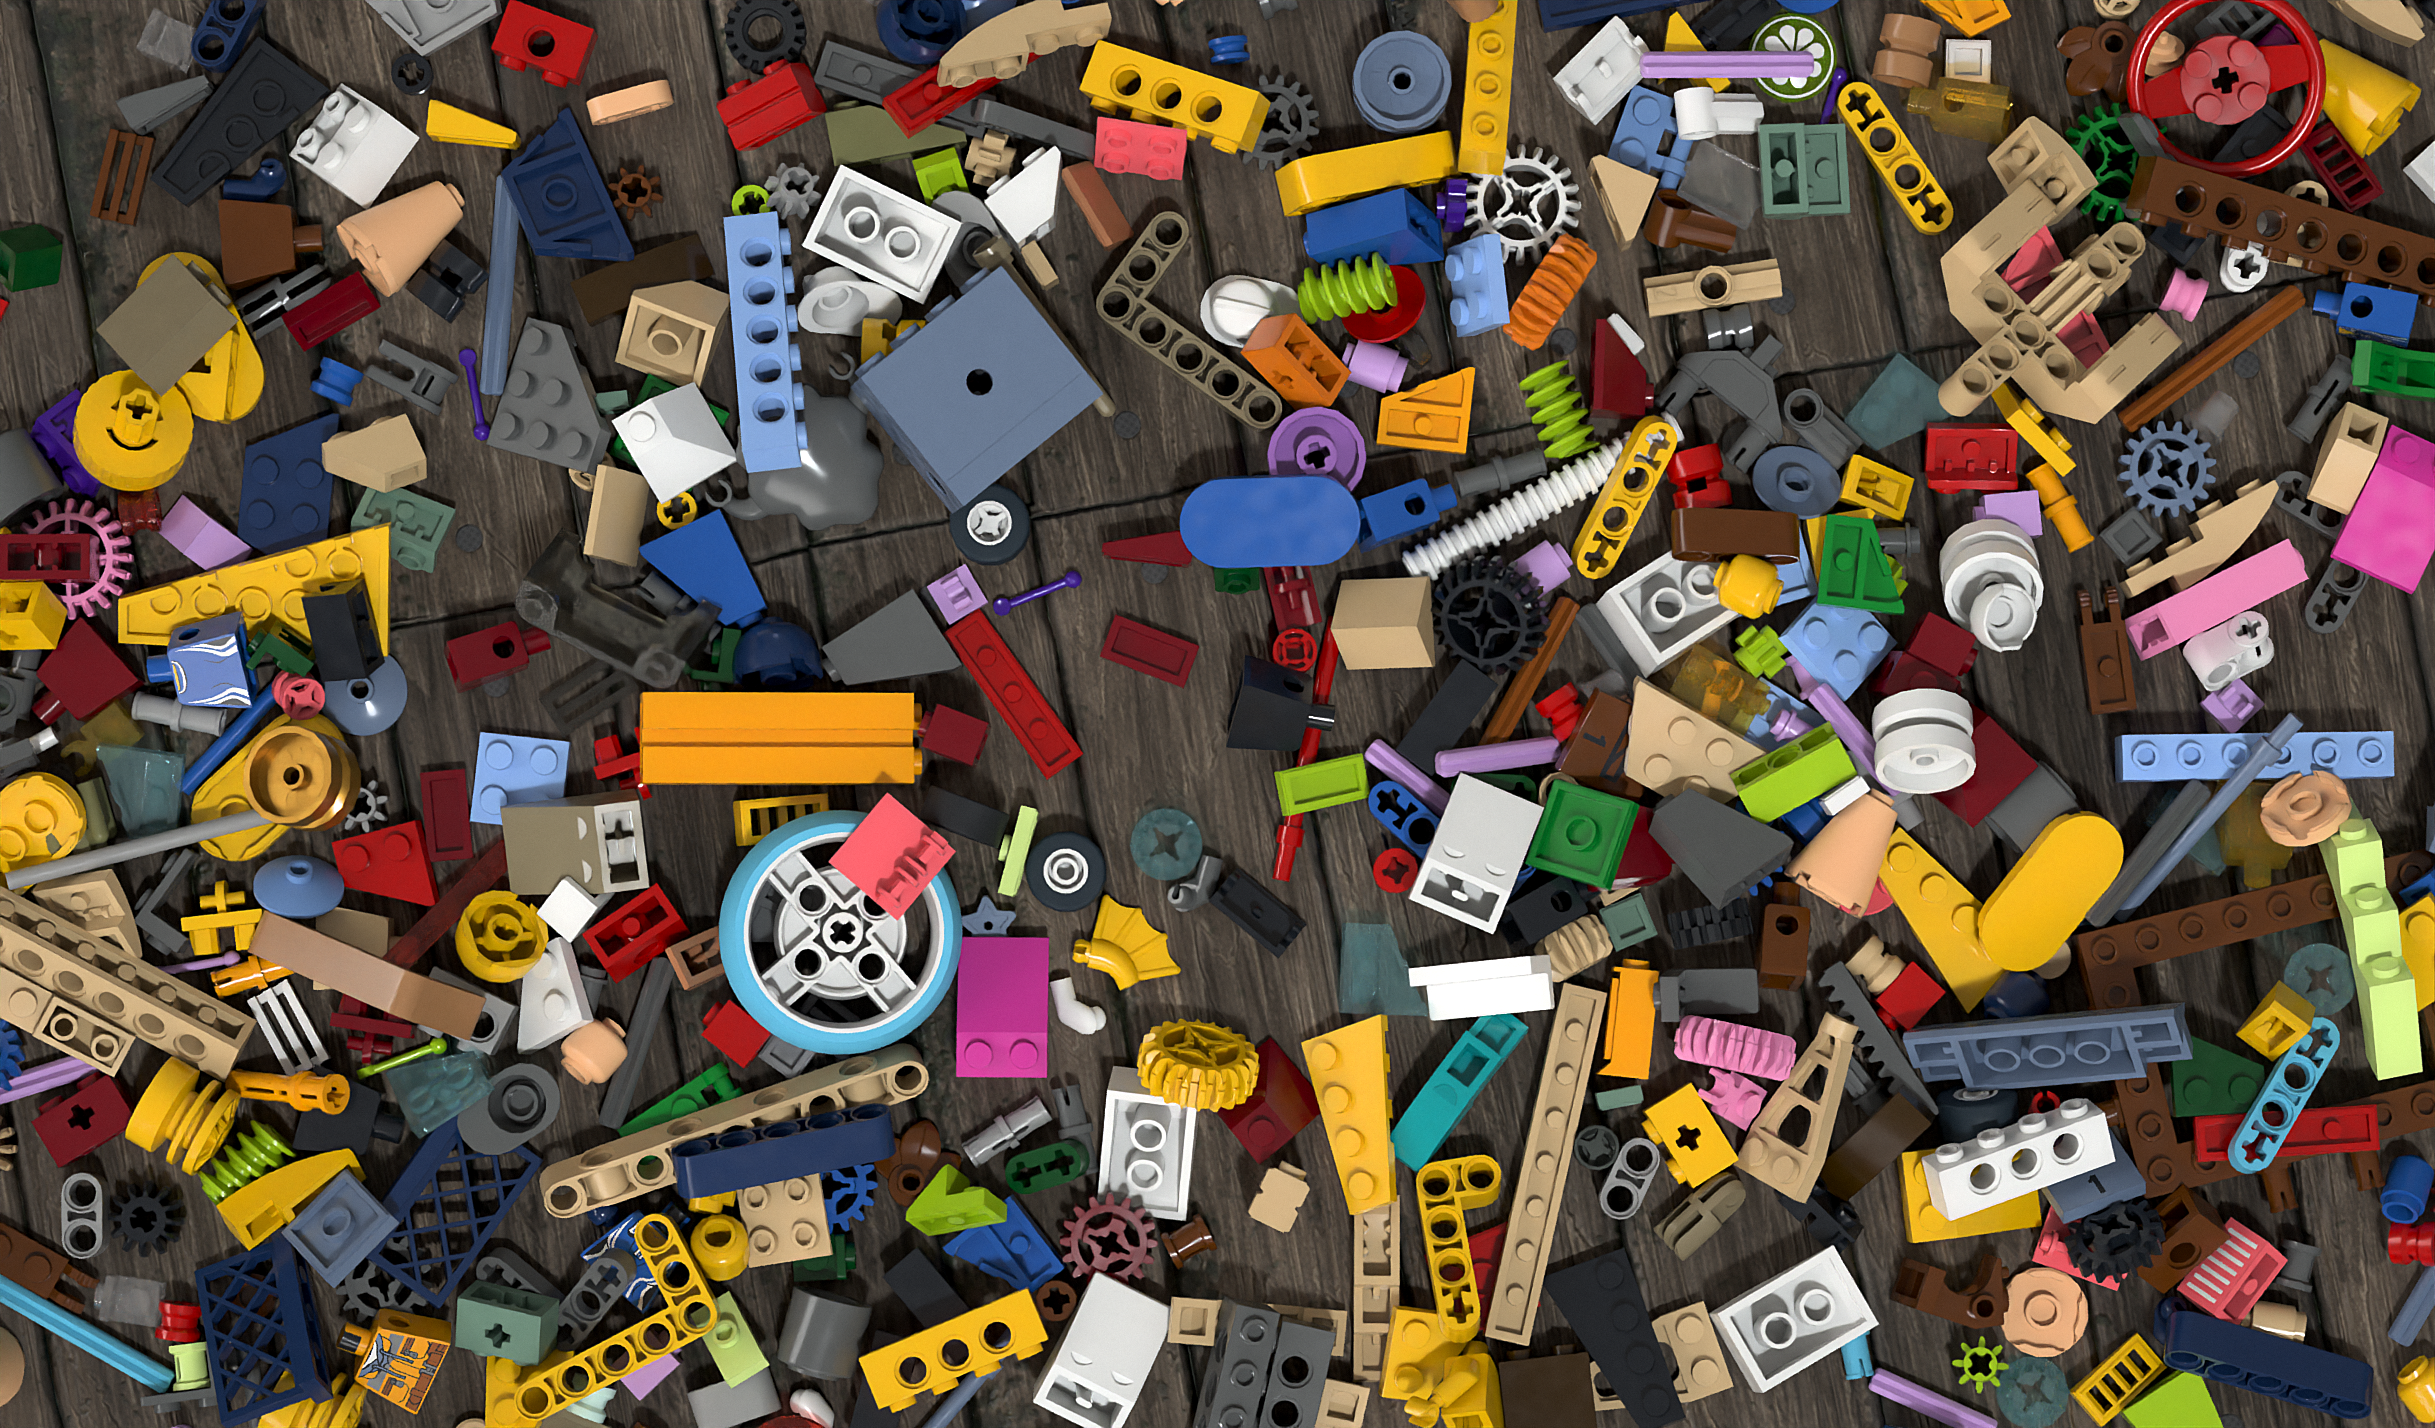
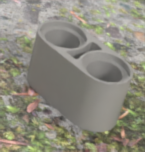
M1635 1137L1624 1141L1619 1147V1154L1615 1162L1610 1166L1597 1197L1601 1210L1609 1217L1619 1220L1627 1219L1639 1209L1660 1162L1659 1151L1654 1143L1648 1139ZM1635 1145H1643L1650 1152L1648 1166L1639 1171L1632 1170L1626 1161L1628 1150ZM1615 1186H1624L1631 1193L1630 1205L1623 1211H1613L1607 1204L1608 1192Z
M84 1172L74 1174L66 1180L62 1188V1243L66 1252L74 1258L85 1259L99 1256L106 1250L110 1242V1220H108V1213H110V1189L105 1178L98 1173ZM83 1180L91 1182L96 1190L95 1199L89 1205L80 1203L76 1197V1188ZM83 1225L91 1227L96 1234V1243L89 1251L79 1247L76 1241L77 1231Z
M768 1366L732 1389L725 1380L687 1393L698 1428H729L782 1409Z

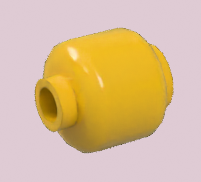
M1738 554L1731 563L1723 561L1713 581V586L1719 588L1718 600L1721 606L1750 619H1756L1764 612L1771 614L1779 600L1784 581L1779 579V571L1775 565L1746 554Z
M718 1214L702 1219L694 1227L690 1237V1249L703 1275L715 1281L730 1280L739 1276L747 1267L750 1257L748 1233L743 1224L734 1217Z
M2422 1355L2413 1359L2399 1372L2397 1376L2399 1381L2397 1396L2418 1421L2431 1423L2435 1421V1357L2427 1359L2426 1356Z

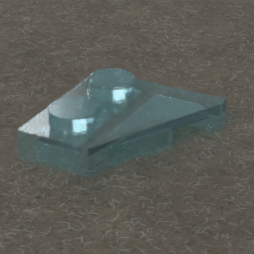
M1897 353L1843 422L1873 450L1878 451L1907 436L1926 429L1927 422L1938 423L1954 415L1944 410L1939 402L1938 390L1940 385L1900 353Z
M100 742L97 745L96 753L99 760L102 759L111 782L109 788L115 803L120 806L122 812L121 820L128 838L135 840L178 829L186 754Z
M1342 923L1339 1013L1428 1016L1427 1006L1425 1002H1422L1416 987H1410V968L1406 960L1401 956L1398 949V941L1389 924Z
M474 1051L395 1068L386 1073L411 1130L419 1139L495 1090L482 1060Z

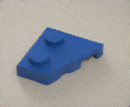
M1014 1194L1003 1201L1007 1204V1222L966 1229L942 1247L947 1254L953 1257L957 1255L978 1266L979 1270L993 1277H1000L1008 1281L1011 1286L1019 1290L1029 1287L1031 1293L1068 1266Z

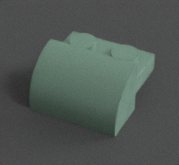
M1787 123L1765 124L1757 127L1764 218L1795 220L1803 217L1848 215L1851 213L1845 123L1821 125Z

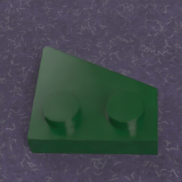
M2190 1035L2193 1042V1059L2169 1061L2173 1117L2248 1113L2265 1084L2264 1066ZM2266 1104L2263 1106L2262 1112L2267 1111Z

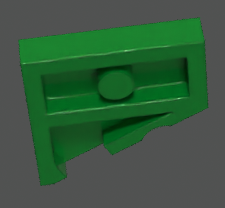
M1827 514L1816 605L1903 616L1905 606L1899 597L1891 575L1892 571L1887 557L1881 548L1880 538L1873 519Z

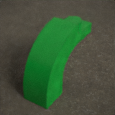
M2356 340L2355 355L2351 362L2352 385L2360 387V392L2398 399L2435 402V353L2401 349L2372 340Z

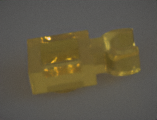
M115 700L79 729L87 740H76L69 743L61 751L60 756L64 759L72 752L81 753L85 758V763L75 772L77 777H81L94 767L98 755L109 764L139 741L145 733L119 701Z

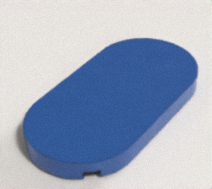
M1324 474L1224 476L1212 478L1192 491L1185 501L1180 515V532L1188 550L1201 562L1218 568L1329 564L1340 559L1351 549L1358 537L1361 524V513L1357 499L1340 481Z

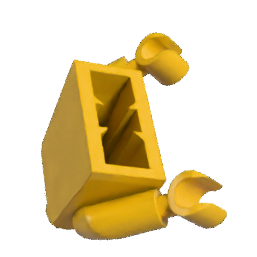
M1469 1341L1462 1350L1461 1356L1449 1357L1445 1360L1443 1381L1431 1391L1432 1397L1429 1400L1412 1396L1404 1407V1411L1412 1415L1408 1420L1409 1423L1423 1428H1431L1436 1424L1440 1407L1441 1416L1447 1428H1505L1499 1373L1491 1356L1488 1354L1487 1344L1481 1341Z

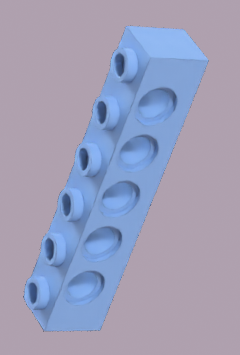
M777 211L723 217L741 442L747 473L802 467L800 449H808L806 422H798L797 410L805 409L802 382H794V371L802 370L799 343L791 344L790 332L798 331V319L795 304L788 305L787 300L788 293H795L792 266L785 267L784 255L792 254L789 228H780ZM757 262H767L762 266H754V264ZM761 300H771V301H770L769 303H767V304H763V305L756 304L757 302H759V301H761ZM763 339H774L772 342L769 343H759ZM769 377L778 378L773 382H762ZM772 416L781 417L779 420L774 422L765 421L766 419Z
M2393 731L2295 733L2281 749L2283 752L2282 756L2272 767L2266 765L2254 780H2283L2289 775L2300 772L2305 777L2314 775L2313 771H2326L2337 775L2340 779H2385L2394 777ZM2271 733L2121 735L2115 737V782H2179L2192 779L2199 781H2228L2253 754L2250 749L2262 736L2268 737Z

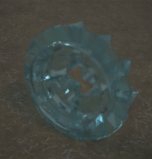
M1158 809L1146 814L1135 826L1131 836V853L1137 866L1148 876L1159 880H1174L1189 873L1197 864L1202 852V837L1196 823L1185 813L1174 809ZM1154 828H1157L1160 833L1163 832L1167 837L1182 831L1183 834L1178 837L1179 840L1174 844L1177 850L1176 854L1180 858L1178 861L1173 856L1170 857L1166 852L1160 855L1156 854L1152 858L1150 857V854L1155 851L1154 848L1158 845L1157 835L1153 831Z
M2316 943L2301 948L2291 955L2283 971L2284 984L2316 1007L2314 1016H2327L2340 1011L2350 1002L2355 993L2356 984L2351 960L2342 950L2333 945ZM2332 965L2333 967L2328 971L2329 975L2326 977V981L2334 993L2332 994L2329 990L2325 991L2322 988H2317L2307 994L2306 991L2310 988L2309 985L2312 982V978L2308 975L2309 972L2305 967L2307 966L2309 969L2320 972Z
M2032 1356L2020 1358L2009 1365V1369L2003 1371L2000 1375L1999 1382L2001 1386L1996 1388L1997 1402L2004 1416L2015 1425L2023 1428H2043L2052 1425L2066 1411L2070 1394L2065 1374L2051 1361ZM2043 1375L2040 1391L2045 1394V1397L2050 1402L2042 1401L2041 1403L2034 1400L2031 1406L2028 1405L2026 1410L2023 1411L2027 1396L2021 1392L2022 1389L2016 1386L2017 1382L2022 1385L2033 1386L2036 1380L2039 1381Z

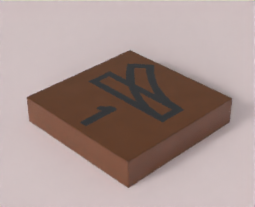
M1595 687L1555 767L1560 772L1603 792L1638 804L1646 786L1628 777L1624 772L1625 752L1629 744V716L1632 715L1633 704Z

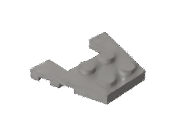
M365 0L382 16L381 18L423 57L430 56L502 14L500 0Z

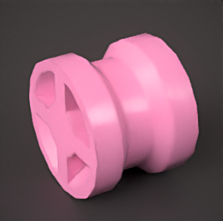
M2176 267L2165 286L2158 309L2166 312L2175 310L2181 313L2184 320L2192 322L2206 295L2209 281L2203 278L2196 280L2189 278L2184 270Z

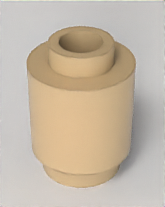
M2258 1300L2240 1323V1326L2303 1344L2307 1317L2306 1312L2296 1311L2295 1306Z

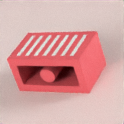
M2230 1217L2225 1226L2231 1238L2189 1272L2177 1290L2209 1316L2240 1325L2288 1260L2268 1241Z

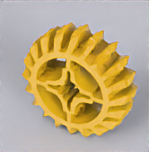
M1179 1019L1176 1024L1164 1021L1162 1027H1151L1150 1033L1144 1035L1143 1043L1140 1044L1138 1053L1137 1075L1141 1077V1085L1150 1089V1095L1155 1097L1162 1096L1166 1104L1174 1102L1179 1104L1181 1109L1192 1107L1198 1112L1201 1109H1210L1213 1112H1217L1220 1107L1233 1109L1235 1104L1245 1103L1247 1096L1252 1095L1253 1089L1257 1084L1260 1067L1258 1063L1259 1055L1255 1053V1045L1246 1042L1245 1035L1233 1034L1231 1027L1221 1028L1216 1026L1215 1022L1210 1024L1201 1023L1199 1019L1195 1022Z

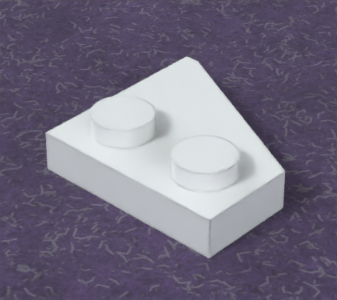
M557 937L549 941L540 961L523 977L517 1043L519 1054L531 1055L576 1029L594 1021L572 945L564 937Z

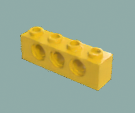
M1499 0L1496 11L1489 18L1476 23L1469 22L1457 172L1499 176L1503 174L1518 0Z
M1099 39L1079 88L1091 99L1090 106L1097 110L1115 115L1116 110L1120 109L1131 113L1130 119L1138 123L1156 125L1157 122L1172 126L1171 128L1187 130V140L1195 141L1197 135L1211 139L1210 145L1212 147L1234 155L1237 149L1253 152L1271 102L1258 91ZM1141 78L1139 90L1133 95L1126 96L1127 85L1132 80ZM1174 92H1181L1182 96L1179 104L1174 108L1166 109L1167 98ZM1215 105H1222L1220 116L1213 122H1206L1208 110Z
M1026 1287L864 1354L858 1359L878 1408L881 1409L889 1406L891 1412L894 1413L916 1404L917 1401L914 1395L931 1388L935 1396L959 1386L956 1377L974 1371L976 1378L1002 1368L999 1360L1016 1353L1019 1361L1043 1351L1041 1342L1048 1340L1049 1336L1030 1289ZM993 1322L1006 1324L1011 1331L1009 1343L1003 1347L990 1345L985 1338V1329L989 1324ZM958 1339L967 1345L969 1356L964 1363L954 1365L944 1358L943 1347L949 1340ZM917 1357L925 1363L927 1372L921 1381L910 1382L903 1377L901 1364L906 1358Z

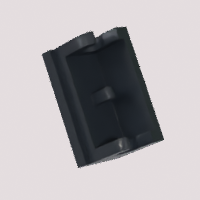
M364 578L354 581L323 584L319 586L321 592L306 593L302 596L301 600L322 682L365 679L385 663Z
M1238 867L1209 900V903L1277 959L1307 925Z

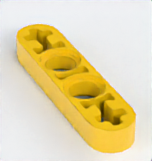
M1853 82L1847 85L1840 92L1836 101V109L1840 118L1914 227L1925 235L1942 233L1951 224L1953 219V207L1950 200L1876 91L1870 85L1863 82ZM1852 92L1856 97H1861L1862 95L1867 97L1868 101L1864 109L1870 118L1875 112H1878L1882 119L1872 122L1864 132L1857 126L1865 121L1862 114L1858 110L1850 112L1846 108L1850 102L1848 94ZM1885 128L1893 134L1895 144L1890 151L1878 152L1871 146L1870 135L1874 130ZM1910 165L1918 171L1920 181L1915 188L1903 189L1896 183L1895 172L1900 166ZM1928 186L1932 193L1926 194L1924 198L1932 208L1939 205L1943 209V213L1939 216L1941 224L1936 225L1933 221L1925 223L1921 216L1926 210L1921 201L1918 200L1912 206L1907 199L1917 196Z
M1655 415L1645 417L1634 427L1571 551L1572 561L1580 573L1587 578H1602L1614 568L1676 448L1677 434L1674 428L1662 417ZM1659 431L1664 437L1663 441L1650 444L1646 440V436L1649 433L1657 434ZM1637 452H1641L1643 456L1648 454L1653 460L1652 464H1649L1641 456H1636ZM1634 467L1643 468L1645 470L1643 483L1636 488L1625 487L1623 479L1626 472ZM1612 507H1622L1625 510V517L1622 523L1613 528L1605 527L1603 525L1605 512ZM1596 531H1599L1606 538L1612 539V541L1608 543L1604 538L1601 541L1595 535ZM1598 549L1602 555L1601 560H1592L1589 564L1584 557L1587 552L1595 553Z

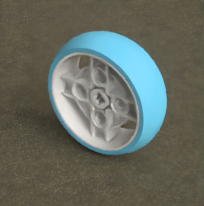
M850 810L817 812L787 822L773 830L760 840L739 864L730 880L721 906L719 919L720 954L726 976L738 1000L747 1012L770 1033L794 1046L817 1053H863L889 1045L912 1032L933 1013L944 998L956 973L961 954V909L952 881L944 867L922 891L929 913L930 944L926 962L914 984L899 967L905 955L908 942L906 913L898 921L885 910L877 916L870 915L864 908L863 900L866 894L834 866H826L815 870L801 854V851L816 845L845 842L869 814L865 812ZM766 881H768L783 898L777 909L773 928L774 945L778 959L760 974L752 951L751 920L759 893ZM808 885L817 886L823 893L822 905L815 911H807L800 904V892ZM835 921L843 925L848 922L850 923L852 930L848 934L852 938L848 943L841 940L836 942L831 940L830 935L834 931L830 927ZM804 949L814 951L819 960L818 968L810 975H802L795 967V958ZM873 953L882 961V970L878 977L868 980L859 972V962L863 956ZM806 991L819 997L833 1000L855 999L867 995L882 1013L861 1021L833 1023L810 1018L789 1006Z

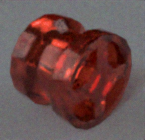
M156 488L144 490L142 494L135 495L129 491L118 493L119 518L125 536H134L138 530L148 529L152 533L162 531V509Z

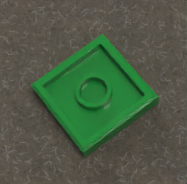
M1554 779L1525 864L1539 870L1611 891L1640 805L1630 800Z

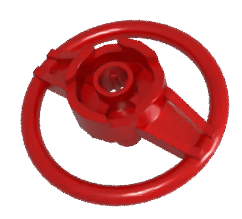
M2170 0L2148 20L2131 51L2126 76V93L2130 112L2148 117L2158 131L2159 136L2156 139L2164 152L2171 154L2177 162L2238 180L2264 173L2284 162L2296 152L2312 132L2318 121L2325 99L2327 83L2325 59L2318 38L2308 21L2286 0H2234L2251 3L2270 11L2290 28L2299 43L2255 46L2248 39L2233 33H2213L2196 41L2193 47L2185 54L2181 65L2144 81L2148 57L2163 30L2178 16L2196 6L2208 2L2222 1ZM2222 67H2228L2229 73L2236 72L2237 75L2236 80H2233L2230 84L2231 88L2227 90H2221L2220 85L2215 87L2212 85V79L2219 76L2218 69ZM2308 80L2304 107L2290 132L2268 151L2247 160L2222 163L2191 156L2173 145L2162 134L2153 120L2154 118L2195 113L2199 119L2217 125L2236 124L2251 117L2257 110L2261 109L2266 103L2268 94Z

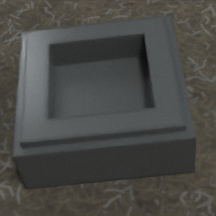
M2134 506L2098 535L2126 570L2163 540Z

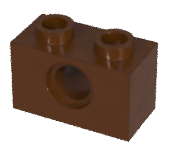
M2184 1184L2153 1209L2158 1211L2166 1235V1241L2160 1243L2163 1249L2162 1255L2150 1256L2153 1267L2147 1268L2141 1265L2137 1268L2138 1276L2163 1294L2231 1238L2216 1208Z

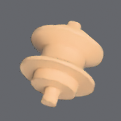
M2163 31L2150 52L2145 74L2155 77L2181 65L2180 58L2185 50L2183 42L2176 36Z

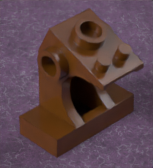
M1983 1253L1977 1274L1972 1283L1964 1289L1951 1291L1944 1282L1947 1271L1903 1257L1889 1300L1973 1329L2004 1325V1313L2008 1312L2009 1294L2006 1286L2002 1283V1278L2009 1277V1269L2007 1266L2002 1267L2001 1258Z

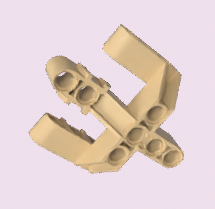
M2028 178L1976 224L1940 259L1950 312L1982 345L1940 386L1938 398L1944 410L1957 417L1970 414L2011 376L2043 411L2093 424L2102 419L2184 342L2156 312L2153 315L2149 312L2090 368L2086 369L2055 336L2081 310L2089 316L2100 306L2105 296L2104 292L2110 297L2130 278L2132 270L2129 266L2145 250L2146 242L2142 232L2131 223L2119 222L2113 225L2101 237L2098 234L2090 235L2069 254L2073 260L2067 259L2060 262L2048 273L2054 281L2026 305L1995 270L2057 214L2054 211L2057 206Z

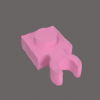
M1712 1067L1709 1073L1715 1076V1085L1710 1091L1700 1088L1698 1091L1699 1097L1713 1104L1710 1109L1712 1112L1747 1131L1753 1118L1759 1113L1761 1104L1768 1091L1734 1071L1728 1074L1716 1067Z

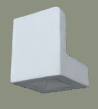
M567 876L558 884L536 914L571 943L591 925L615 892L599 894L594 898L571 877Z

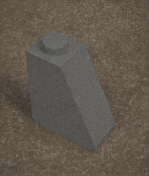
M913 589L822 647L827 655L826 658L821 660L825 670L834 683L843 680L848 688L952 673L963 668Z
M1690 788L1677 797L1673 794L1666 796L1654 807L1652 811L1654 816L1648 831L1718 911L1785 864L1794 844L1789 836Z

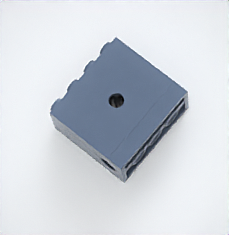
M985 266L959 288L963 294L960 299L956 301L950 294L924 316L929 322L921 329L915 322L889 344L894 350L891 354L885 357L880 350L854 372L859 379L850 387L952 514L965 506L1104 394L1002 266L992 273ZM966 380L969 383L975 380L981 388V393L978 391L970 392Z

